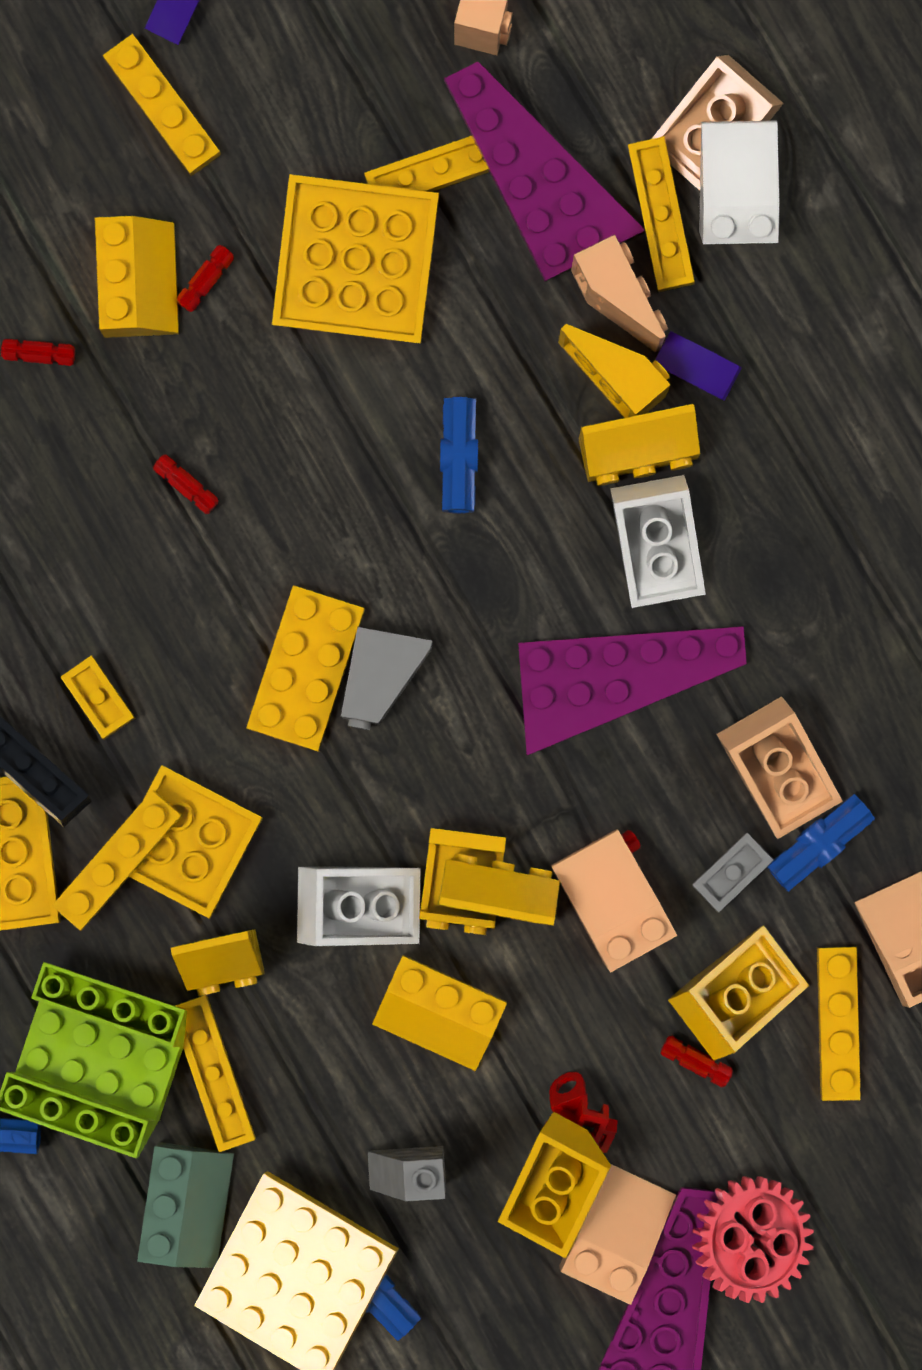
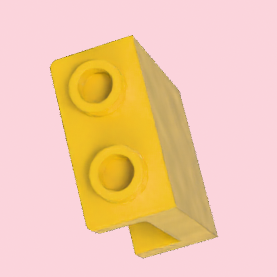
M435 828L430 829L419 919L427 920V928L448 930L449 923L464 925V932L486 935L487 928L495 929L496 916L440 906L438 901L446 860L454 861L455 854L478 858L476 865L492 867V861L503 862L506 844L505 837Z

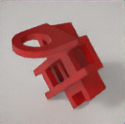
M568 1072L559 1076L552 1083L549 1090L551 1110L581 1127L583 1125L593 1127V1132L589 1133L601 1151L607 1153L617 1133L618 1120L609 1118V1105L603 1104L600 1112L588 1109V1095L586 1094V1084L583 1076L578 1072ZM569 1081H576V1085L571 1091L563 1094L558 1093L563 1084Z

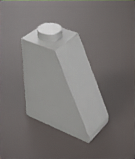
M357 627L341 713L343 719L349 720L348 727L370 730L371 724L380 725L431 652L432 640Z

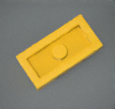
M92 655L61 676V679L102 739L105 740L135 719Z

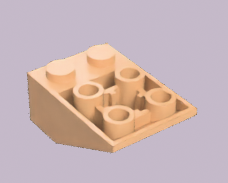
M613 235L574 254L571 271L586 302L655 353L660 351L666 337L664 331L668 330V327L659 309L653 311L647 298L651 296L646 281L642 276L636 278L630 264L634 263V259L625 242L619 244L616 236Z
M922 871L854 902L902 1006L909 1008L922 1002Z

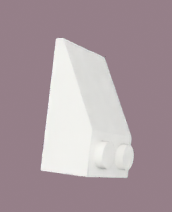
M777 120L701 122L699 233L703 244L778 243L779 169Z
M681 475L610 488L631 607L706 595L690 493L685 476Z
M298 867L297 943L312 946L419 944L420 868Z

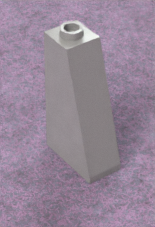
M444 1146L368 1151L370 1190L403 1201L445 1199Z

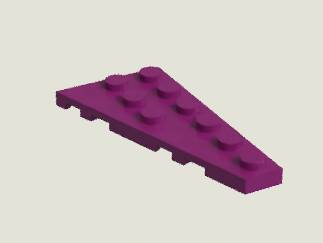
M479 62L444 79L544 282L571 269L574 254L613 235L616 236L620 244L645 231Z
M744 626L518 643L526 756L746 665Z
M680 1187L643 1280L632 1304H627L598 1370H701L711 1281L702 1276L708 1267L699 1266L695 1262L704 1254L692 1249V1245L702 1241V1236L693 1233V1229L703 1228L704 1222L697 1217V1214L703 1213L708 1215L710 1211L704 1201L710 1200L715 1203L718 1201L714 1190Z

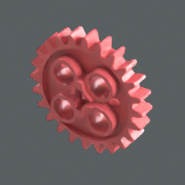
M742 1176L740 1186L738 1182L729 1180L728 1193L716 1188L715 1193L718 1201L716 1203L710 1200L704 1201L710 1210L708 1215L703 1213L697 1214V1217L704 1222L703 1228L693 1229V1233L702 1236V1241L692 1245V1249L703 1252L704 1255L695 1262L699 1266L708 1267L702 1276L710 1281L715 1280L713 1288L720 1292L725 1290V1296L735 1300L739 1296V1300L750 1303L752 1296L754 1300L763 1303L766 1293L773 1298H779L778 1286L791 1290L788 1278L793 1276L801 1279L802 1275L797 1269L798 1264L809 1265L810 1263L802 1256L803 1251L813 1249L811 1244L804 1242L805 1237L814 1233V1230L803 1227V1223L810 1218V1214L798 1212L804 1202L796 1198L791 1199L794 1191L786 1187L781 1189V1183L771 1180L768 1183L767 1178L757 1176L754 1182L752 1178ZM760 1204L762 1207L761 1215L754 1221L753 1210L756 1205ZM736 1212L738 1213L742 1225L739 1224L734 1217V1214ZM732 1227V1240L725 1245L724 1234ZM747 1230L755 1233L753 1237ZM779 1234H781L782 1244L779 1247V1249L775 1251L773 1245L774 1240ZM753 1242H755V1244H756L759 1248H756V1247L751 1246V1245L753 1244ZM765 1254H767V1255L769 1256V1258L771 1259V1261H772V1265H771V1266H769V1263H768L766 1257L764 1256ZM753 1258V1270L746 1275L745 1265L749 1259Z

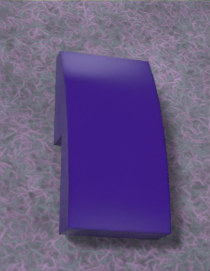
M157 0L144 29L179 45L200 0Z
M672 331L669 332L655 359L667 372L725 401L742 369L737 364Z

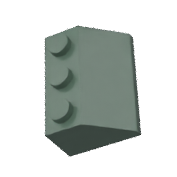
M159 1142L154 1146L137 1262L170 1267H215L219 1259L234 1153Z

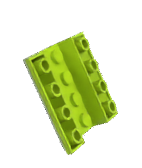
M43 962L31 999L37 1000L39 1003L16 1071L6 1072L0 1090V1111L130 1157L138 1158L160 1120L184 1047L187 1010Z

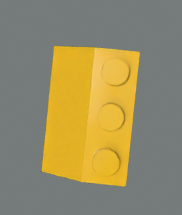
M137 216L95 218L99 330L103 336L110 338L179 334L175 224L173 222Z
M694 404L581 427L578 438L587 481H597V486L619 482L620 475L633 473L634 478L651 476L656 474L655 468L670 465L671 471L685 469L693 466L692 460H697L700 455Z
M455 854L454 861L446 860L438 905L554 926L560 880L551 879L552 871L530 868L529 874L514 872V864L492 861V867L476 865L478 858Z
M403 955L372 1025L476 1071L507 1005V1001Z
M555 1112L551 1114L540 1131L498 1220L502 1225L565 1259L611 1168V1164L587 1129Z

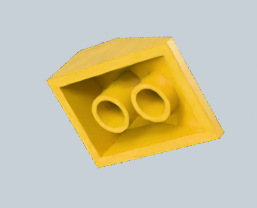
M566 324L561 328L558 341L560 346L624 418L647 414L666 397L670 387L667 379L670 376L658 361L655 360L651 363L644 355Z
M763 925L696 975L668 1001L715 1061L739 1050L809 985Z
M255 929L171 947L172 957L187 991L197 989L198 996L220 992L219 984L234 981L235 988L257 984L256 976L265 974Z

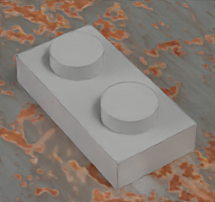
M745 833L692 886L717 912H720L773 859L748 833Z

